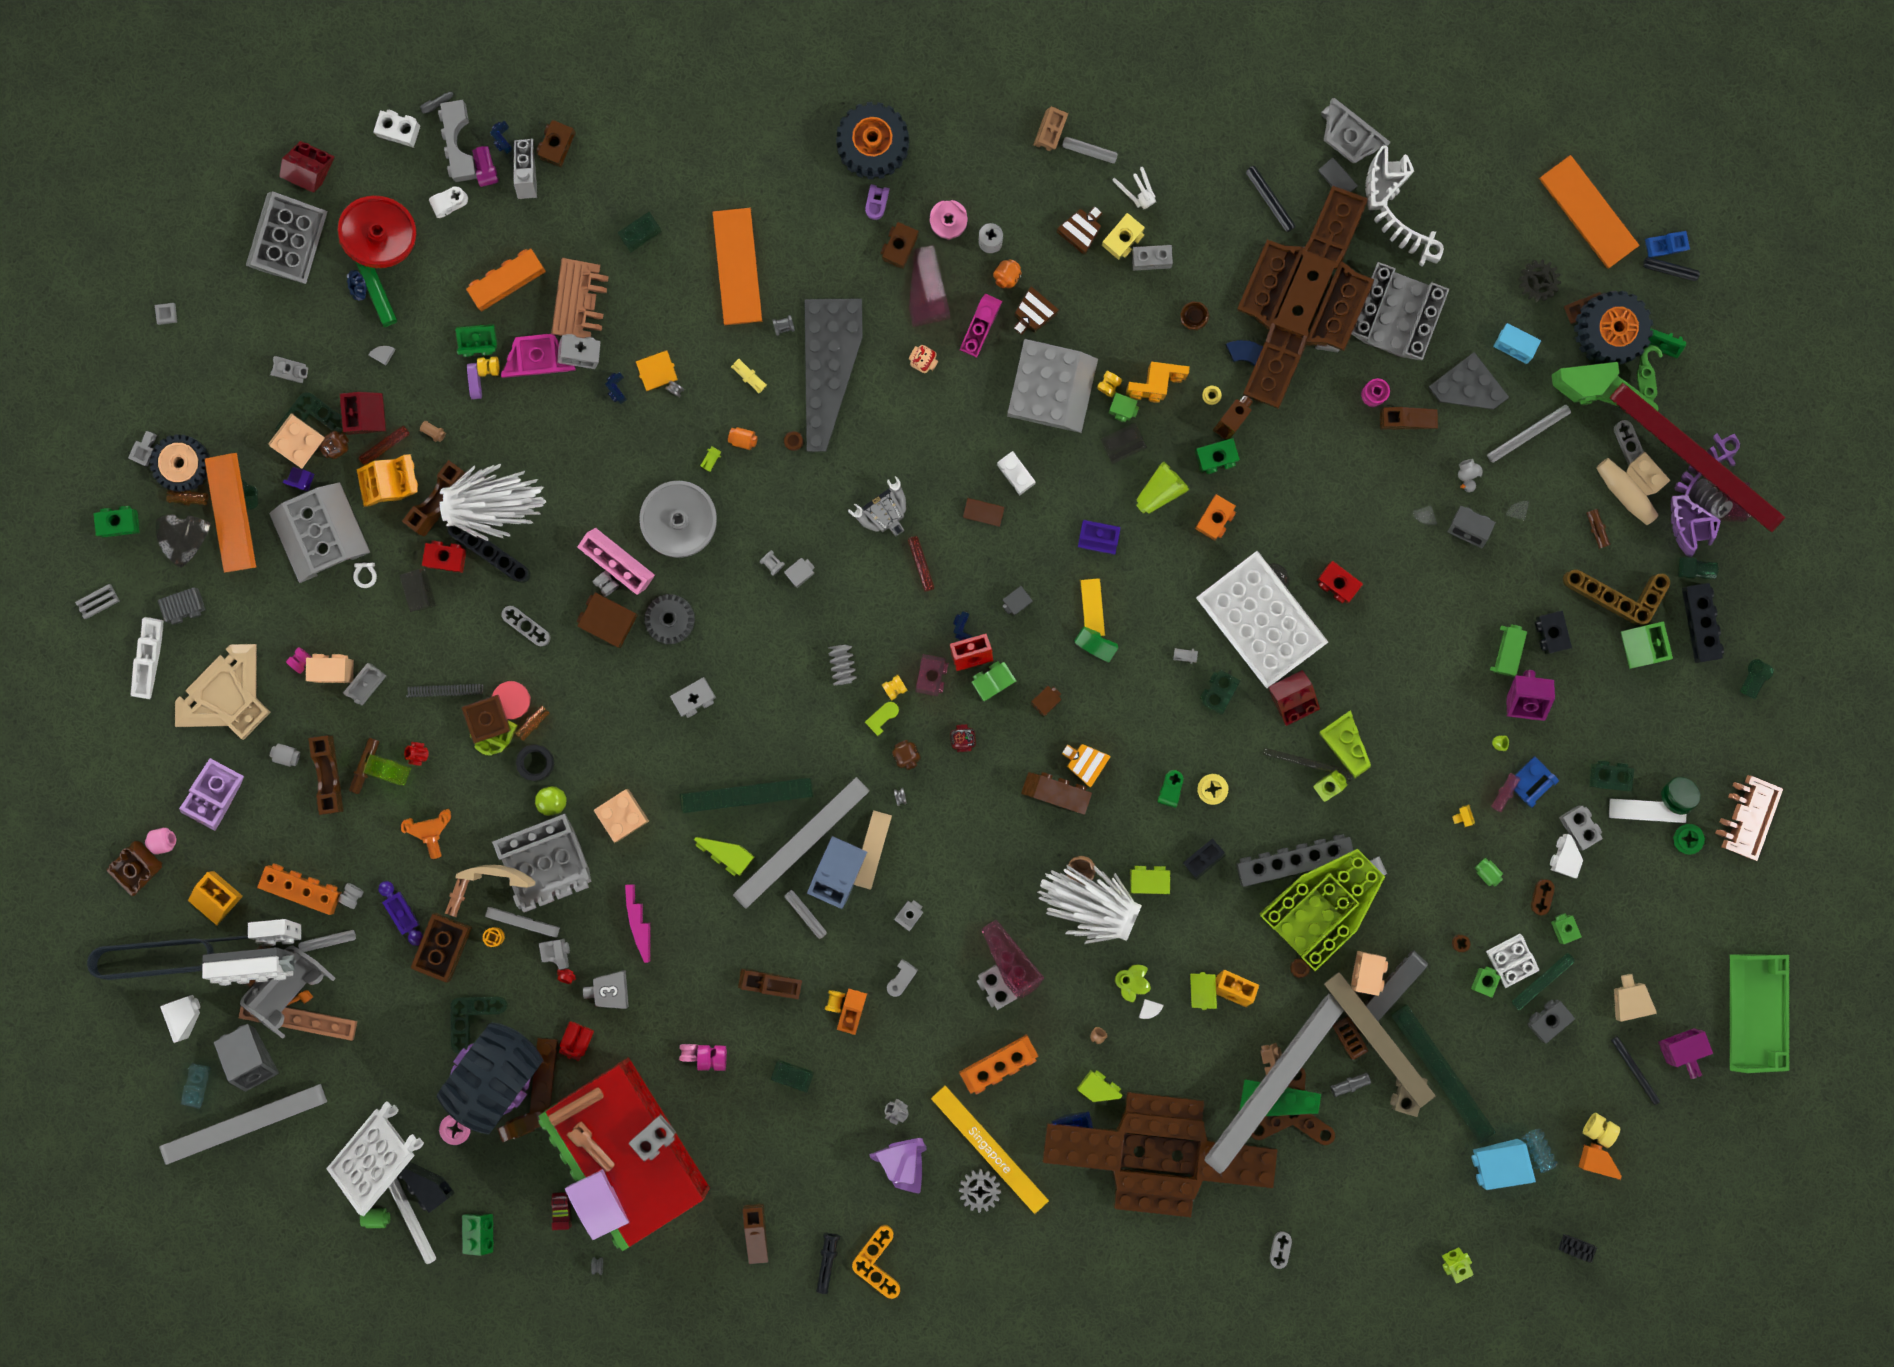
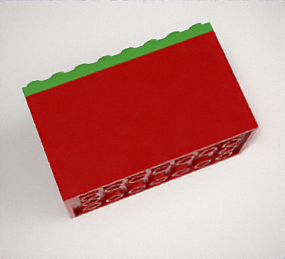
M629 1057L550 1106L539 1115L540 1120H538L542 1129H547L550 1134L549 1140L552 1145L560 1150L561 1160L564 1164L568 1163L570 1166V1174L575 1181H579L603 1169L582 1146L577 1147L567 1136V1133L572 1132L573 1127L581 1121L592 1132L591 1138L614 1162V1167L610 1171L606 1172L604 1170L611 1187L613 1186L629 1220L628 1224L610 1232L613 1236L612 1241L614 1245L622 1251L703 1201L710 1190L708 1183L676 1133L673 1136L675 1140L667 1147L663 1144L658 1149L660 1153L652 1160L648 1158L643 1161L628 1144L660 1114L670 1124ZM600 1088L603 1092L604 1097L558 1125L553 1126L549 1121L551 1114L592 1090ZM658 1128L656 1130L659 1137H666L665 1129ZM648 1141L641 1143L643 1150H651V1144Z

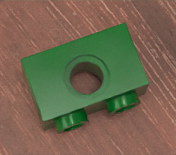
M1233 438L1195 450L1201 473L1206 472L1207 475L1217 472V468L1223 466L1225 469L1233 468L1236 466L1235 463L1240 460ZM1214 453L1222 455L1223 459L1221 462L1214 461Z
M121 506L119 510L112 511L111 508L100 509L98 513H93L95 532L98 537L140 533L138 512L132 509L131 506ZM119 517L120 523L114 526V519Z

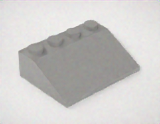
M273 191L267 193L246 266L306 284L328 211Z

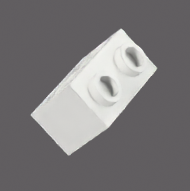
M380 110L374 133L377 137L414 148L420 125L411 116L405 115L404 118L398 116V113L387 110V112ZM393 121L390 128H385L386 122ZM405 127H411L409 133L403 134Z

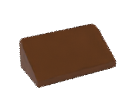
M967 498L963 518L1000 527L1005 507Z

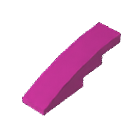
M635 884L625 885L626 906L630 927L643 961L648 963L650 962V923H643V904H635Z

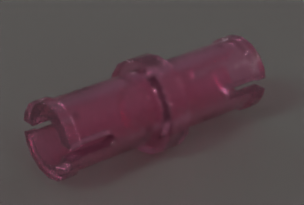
M1512 773L1509 774L1503 787L1499 788V794L1491 805L1493 809L1499 812L1503 811L1504 806L1509 798L1513 797V791L1521 780L1518 776Z

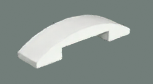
M1610 799L1609 818L1686 823V814L1679 815L1673 813L1663 802Z

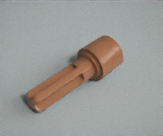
M582 1121L573 1127L572 1132L567 1133L568 1138L577 1147L582 1146L606 1172L610 1171L615 1165L614 1162L591 1138L592 1132Z

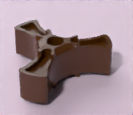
M542 1109L532 1114L526 1113L507 1121L506 1125L497 1128L501 1141L505 1142L534 1132L535 1128L541 1127L538 1121L540 1120L539 1115L545 1110Z

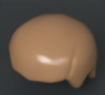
M1077 856L1069 861L1068 866L1091 881L1094 879L1096 873L1094 870L1095 864L1090 858ZM1068 874L1066 875V876L1070 877L1071 879H1073V880L1079 882L1078 880L1074 879L1073 877L1069 876Z

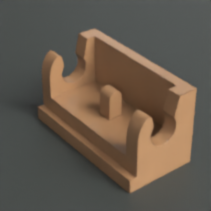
M1052 106L1049 107L1044 114L1033 145L1036 147L1043 146L1048 151L1055 150L1068 113Z

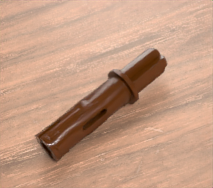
M369 737L357 770L353 772L355 775L349 788L350 792L360 794L364 781L368 778L367 774L380 741Z

